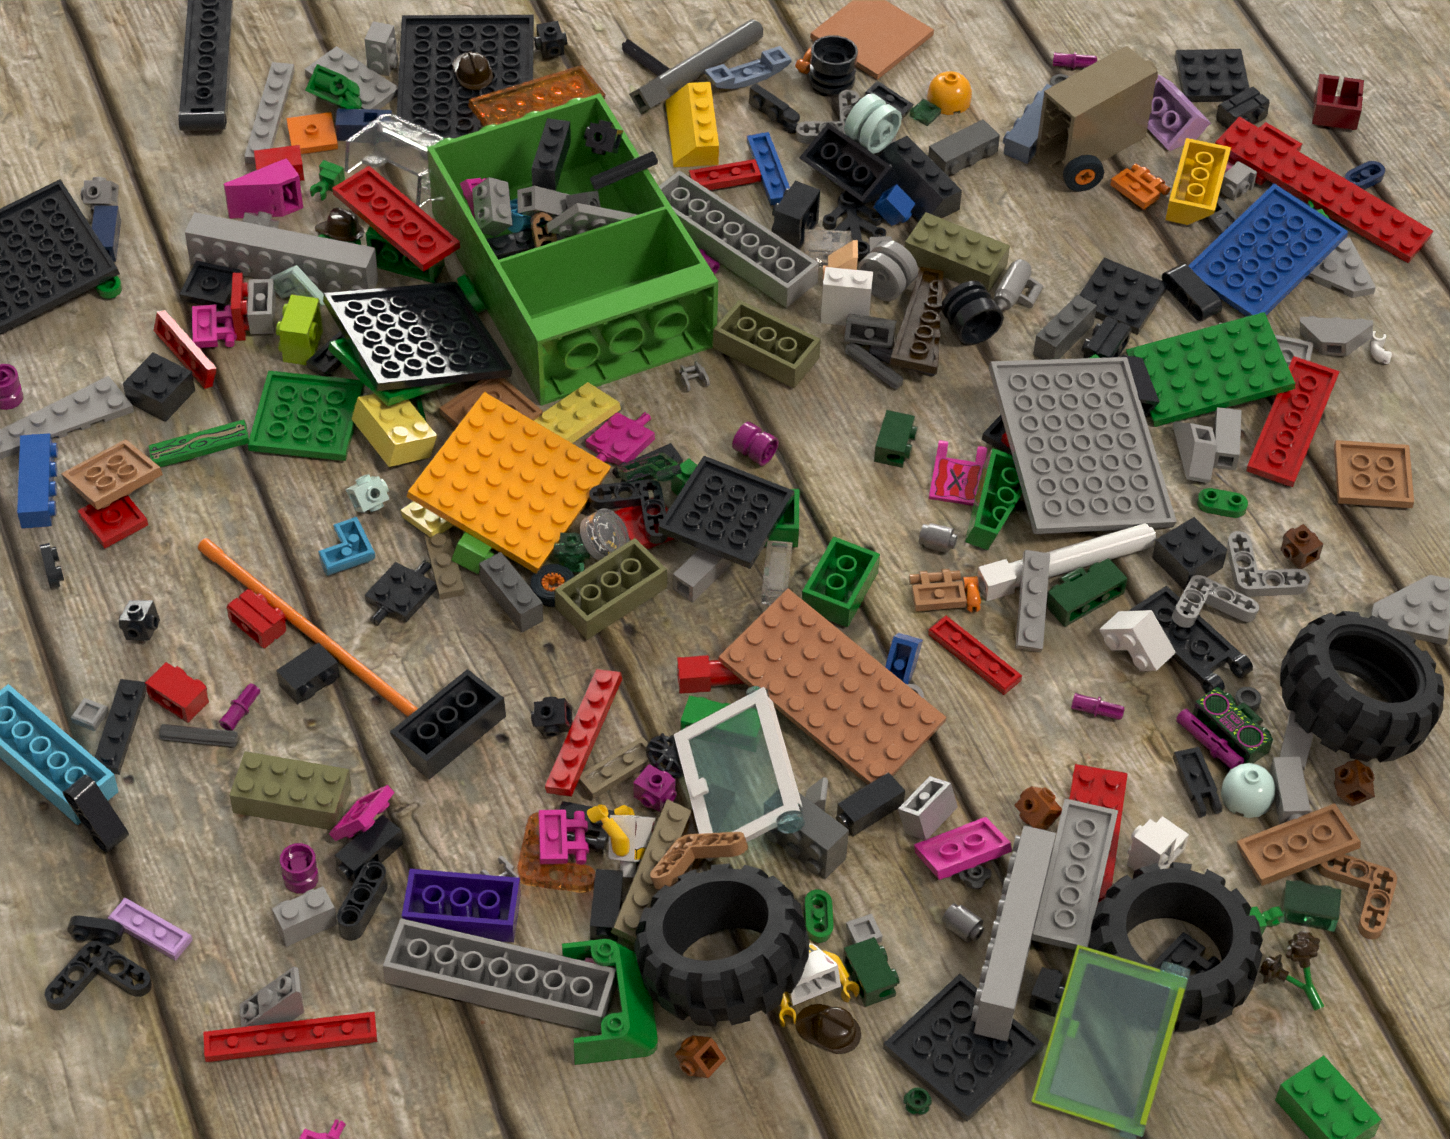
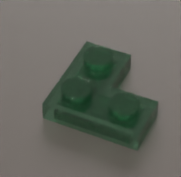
M664 452L617 467L619 476L626 482L643 480V477L648 475L653 476L658 481L665 482L674 479L675 475L682 473L680 464Z

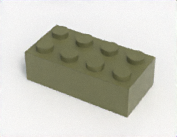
M925 212L905 241V248L912 254L919 268L922 266L944 271V278L959 284L968 281H979L984 284L987 292H990L1008 265L1010 245Z
M740 299L713 329V349L792 388L798 385L820 358V338Z
M634 538L554 589L555 608L588 640L666 589L667 569Z
M244 751L229 795L232 811L241 815L332 830L342 818L351 790L349 769Z

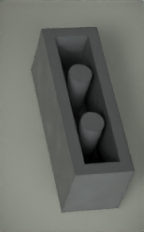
M982 119L930 145L928 157L947 176H950L995 154L998 151L1000 135Z
M1077 294L1036 335L1033 355L1042 360L1060 359L1094 325L1097 305Z
M501 552L479 563L481 583L521 632L543 622L542 601Z

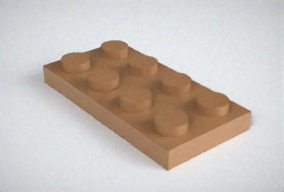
M1334 803L1297 819L1238 840L1237 848L1261 886L1357 850L1361 848V841Z

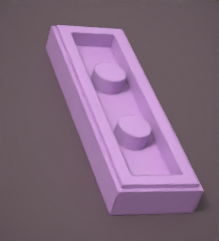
M124 898L108 917L109 920L120 923L125 929L124 932L175 961L192 942L190 934L127 898Z

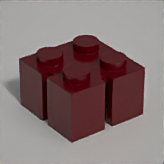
M1319 74L1314 95L1312 124L1357 130L1362 112L1364 80L1344 77L1340 95L1335 96L1340 76Z

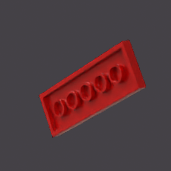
M367 166L332 188L333 195L422 271L427 270L460 248V241L370 166Z
M1293 356L1289 365V370L1295 381V389L1277 394L1246 469L1247 472L1293 487L1340 372Z
M1075 764L1069 799L1118 810L1098 899L1099 903L1105 899L1106 891L1112 886L1128 773Z

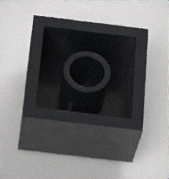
M795 180L792 186L785 190L781 202L776 203L773 208L772 216H774V223L771 232L800 250L818 224L820 189Z
M154 352L123 382L125 397L133 406L165 422L195 392L192 371Z
M1193 517L1157 538L1152 558L1185 590L1193 576L1202 575L1209 577L1222 569L1228 549Z

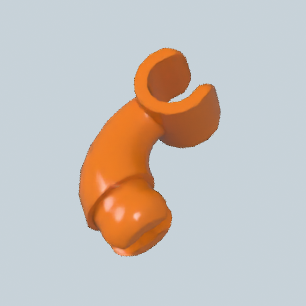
M811 48L806 51L803 59H798L795 64L798 71L803 74L810 72Z
M963 577L964 590L967 592V610L973 613V607H975L976 612L981 609L978 577Z

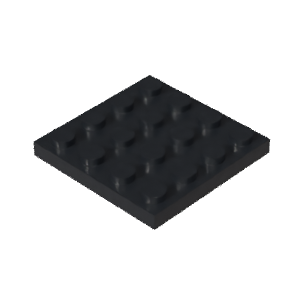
M703 456L658 526V533L751 569L793 500L794 490Z
M959 973L883 1043V1049L968 1122L1043 1050L1044 1044L1014 1018L1008 1041L975 1034L976 1022L971 1021L977 987Z

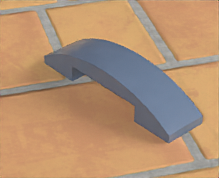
M781 46L763 51L761 59L729 69L724 64L706 69L704 73L715 87L724 89L742 88L777 74L792 62V59Z

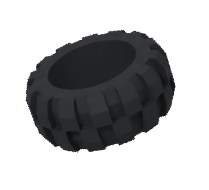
M1172 862L1167 869H1160L1158 863L1135 870L1133 879L1128 875L1120 878L1106 891L1105 899L1098 903L1092 920L1088 948L1153 967L1137 954L1129 941L1127 934L1134 927L1146 921L1160 918L1177 919L1196 926L1215 943L1220 952L1222 962L1204 973L1178 975L1189 979L1175 1024V1032L1197 1030L1203 1020L1206 1021L1208 1026L1214 1025L1232 1015L1233 1009L1242 1005L1253 989L1263 956L1260 951L1263 938L1259 922L1255 915L1249 916L1251 906L1237 888L1232 891L1228 890L1225 887V879L1208 869L1205 874L1192 871V864ZM1091 965V971L1102 991L1111 990L1109 1000L1126 1016L1131 1011L1141 1016V1024L1159 1030L1170 988Z
M730 863L711 865V870L697 873L696 869L678 876V883L672 887L664 885L652 897L651 908H644L635 932L637 937L634 944L636 959L643 983L650 996L670 1014L682 1021L689 1016L696 1025L716 1027L719 1021H729L732 1026L751 1021L750 1015L761 1010L767 1014L781 1004L784 992H793L803 975L809 958L810 941L800 903L794 899L793 892L775 876L768 877L762 869L744 865L742 869H733ZM739 928L761 933V936L747 949L727 958L703 961L682 956L693 943L717 931Z

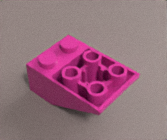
M287 158L223 184L230 219L244 218L245 212L258 214L259 211L269 213L272 217H283L303 209L300 178Z

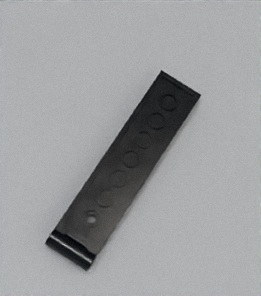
M188 0L178 115L180 131L226 130L231 68L230 46L233 0Z

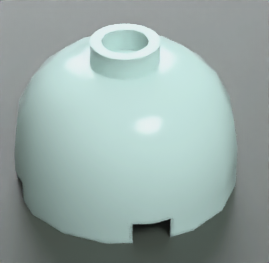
M1252 763L1240 764L1231 769L1223 780L1221 798L1223 804L1234 814L1237 811L1244 814L1243 817L1246 818L1260 817L1271 808L1275 798L1276 786L1273 777L1265 768Z

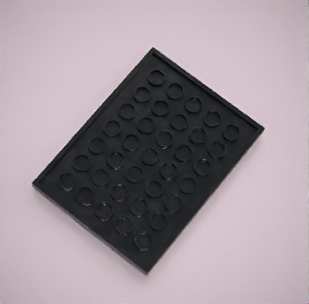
M534 14L402 15L396 146H422L427 142L436 144L442 139L458 138L477 132L487 125L503 124L522 118L527 113L532 112ZM471 51L485 56L493 73V79L486 88L470 90L459 83L453 70V61L459 55Z

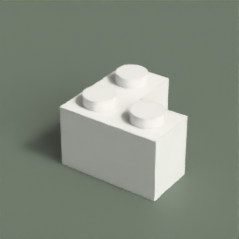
M1152 610L1117 612L1099 629L1106 645L1111 650L1129 651L1133 658V663L1139 671H1157L1176 653Z
M1163 816L1157 823L1149 819L1144 826L1139 825L1131 836L1133 842L1127 852L1130 854L1127 866L1137 870L1141 867L1158 863L1160 869H1167L1185 850L1189 834Z

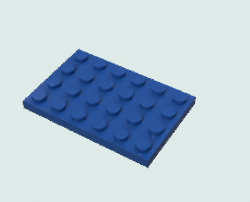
M1273 184L1188 266L1221 300L1245 316L1265 312L1267 316L1347 238L1348 231L1276 184Z

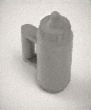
M1018 259L1012 262L997 287L993 301L996 302L1000 310H1009L1017 301L1027 308H1032L1043 285L1030 277L1031 266L1027 261ZM1026 285L1032 288L1027 297L1022 294Z

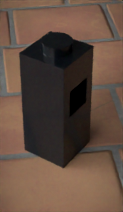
M1122 355L1121 357H1127L1144 415L1148 417L1150 411H1153L1160 401L1144 360L1141 357Z
M888 772L839 802L836 820L846 827L852 836H855L897 810L904 803L905 790Z
M383 814L379 816L368 830L361 832L335 854L336 871L339 876L344 880L349 879L354 883L365 864L372 861L382 863L403 845L401 829Z
M596 869L590 920V940L610 939L618 942V936L611 933V930L622 905L623 870Z

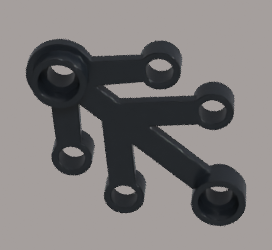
M842 192L838 197V206L830 214L823 217V227L827 230H833L827 233V245L831 247L838 246L840 244V237L850 228L852 240H858V262H861L869 254L870 246L862 240L860 228L870 233L872 237L886 236L884 228L876 227L882 223V216L877 211L861 204L858 199L848 192ZM856 211L867 216L868 222L857 216ZM846 212L847 218L836 227L837 219Z

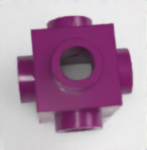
M650 764L633 782L634 798L638 799L645 807L653 808L658 812H661L667 799L673 802L677 795L675 779L666 771H660Z

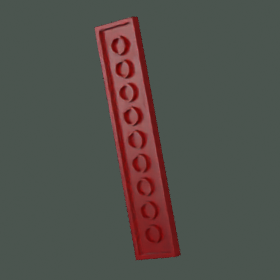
M1240 116L1215 142L1218 145L1231 147L1229 157L1233 160L1243 163L1256 171L1260 176L1307 204L1308 201H1311L1314 208L1318 210L1323 209L1329 217L1407 263L1413 259L1432 236L1433 230Z

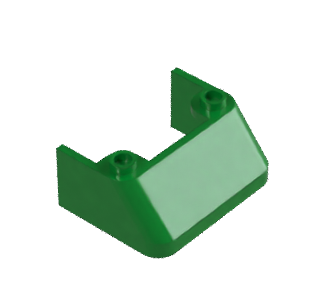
M610 939L562 943V956L581 961H585L586 958H592L600 966L616 965L622 1012L611 1013L604 1017L601 1022L602 1035L573 1038L575 1065L642 1058L654 1054L658 1047V1035L653 1000L643 983L635 952Z

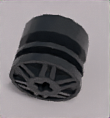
M828 35L817 39L811 47L809 82L814 89L821 93L834 95L853 88L858 58V49L854 42L846 37Z
M968 281L956 286L942 301L941 310L943 315L948 320V323L952 325L960 341L966 345H975L988 340L998 332L1003 324L1004 316L996 302L992 300L984 284L979 281Z

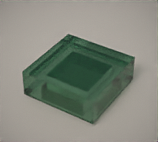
M922 99L910 110L909 116L928 126L941 114V108Z

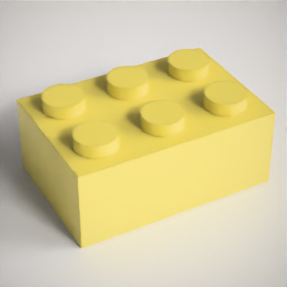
M375 394L357 398L352 420L388 467L431 457L437 435L409 400L387 406Z

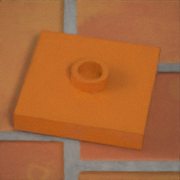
M331 112L286 118L291 146L300 145L301 154L338 149Z

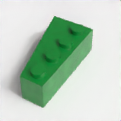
M992 448L985 460L965 538L966 543L989 550L1020 498L1022 489L1012 455Z

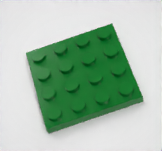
M268 370L250 434L248 450L346 461L355 428L352 416L357 398L363 396L365 384L361 380Z

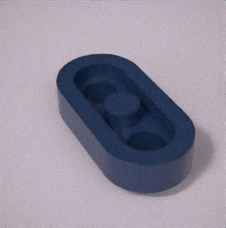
M1368 161L1349 170L1345 174V179L1365 190L1383 180L1385 167L1377 161Z

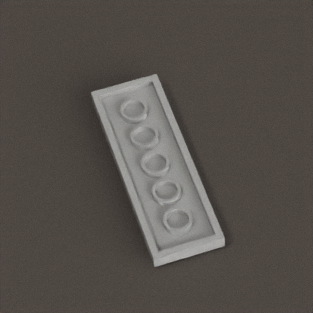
M1070 799L1064 800L1032 940L1076 950L1077 945L1088 948L1092 920L1097 908L1118 810Z

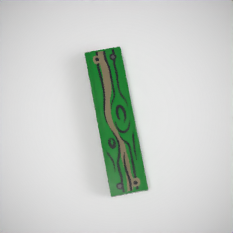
M243 419L149 445L150 458L159 467L248 444L250 441L247 424Z

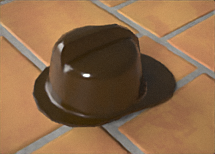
M469 51L459 55L453 61V70L459 83L466 89L481 90L491 83L493 79L492 69L488 60L480 53Z
M340 207L333 208L327 221L315 226L316 232L344 242L358 240L365 233L364 228L359 225L358 216L353 211Z
M811 1004L803 1008L797 1016L796 1029L800 1036L806 1041L830 1052L846 1054L853 1051L860 1042L861 1028L852 1015L844 1008L831 1007L824 1004Z

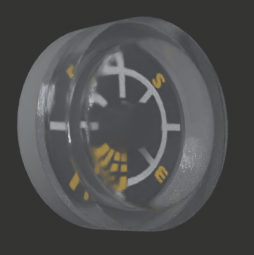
M599 509L585 517L581 522L580 534L587 551L598 561L630 541L624 522L610 509Z

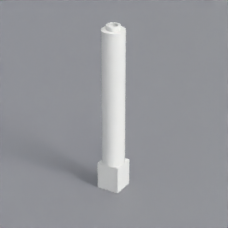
M1144 523L1046 552L1050 553L1048 578L1071 572L1078 567L1084 568L1096 562L1100 563L1107 558L1111 560L1152 548L1154 541H1156L1155 531ZM1007 559L978 567V587L986 601L1013 594L1015 588L1020 587L1022 560L1008 563Z

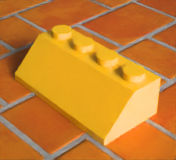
M687 83L665 101L673 168L719 165V141L711 83Z
M1186 138L1165 220L1189 225L1214 214L1231 147Z

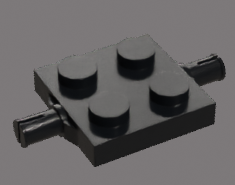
M423 560L416 570H413L395 562L364 595L365 601L378 609L370 618V621L378 626L386 616L396 617L407 623L437 590L436 582L424 576L432 568L431 564Z

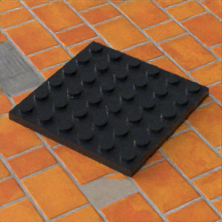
M61 179L0 208V334L120 274L117 266Z
M456 281L324 293L323 303L376 391L511 377L512 367Z

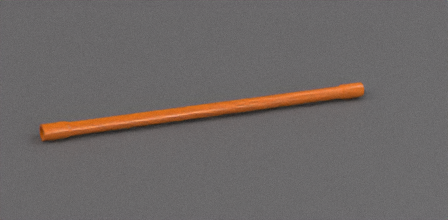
M205 538L199 543L198 550L221 566L256 595L261 593L273 609L279 608L284 613L286 620L316 644L319 642L332 657L408 717L418 709L227 556L211 540Z

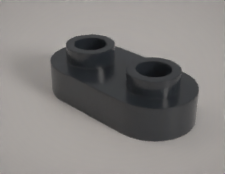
M50 543L39 545L50 589L60 587L59 582L64 581L61 566H55V562H59L56 547H51Z
M80 915L71 917L67 927L68 933L77 941H100L106 945L119 943L125 930L120 923L114 920Z

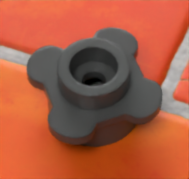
M980 865L959 872L960 880L964 881L966 886L972 889H981L985 884V880L990 879L992 875L990 869L983 868Z

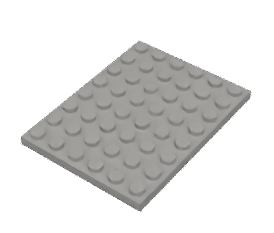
M1127 357L990 362L988 369L1034 534L1124 530L1144 523L1152 528L1174 527L1177 521Z

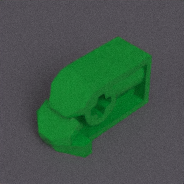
M319 64L316 65L305 91L343 109H361L362 102L360 97H358L360 96V88L356 82Z

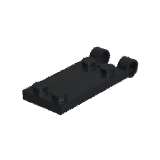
M1168 586L1163 587L1129 610L1153 611L1176 652L1172 658L1201 683V687L1206 694L1216 687L1224 691L1225 685L1223 680L1213 672L1225 663L1229 664L1232 673L1238 678H1243L1253 670L1250 659L1238 651L1200 615H1198L1191 627H1182L1176 624L1172 619V614L1180 597Z

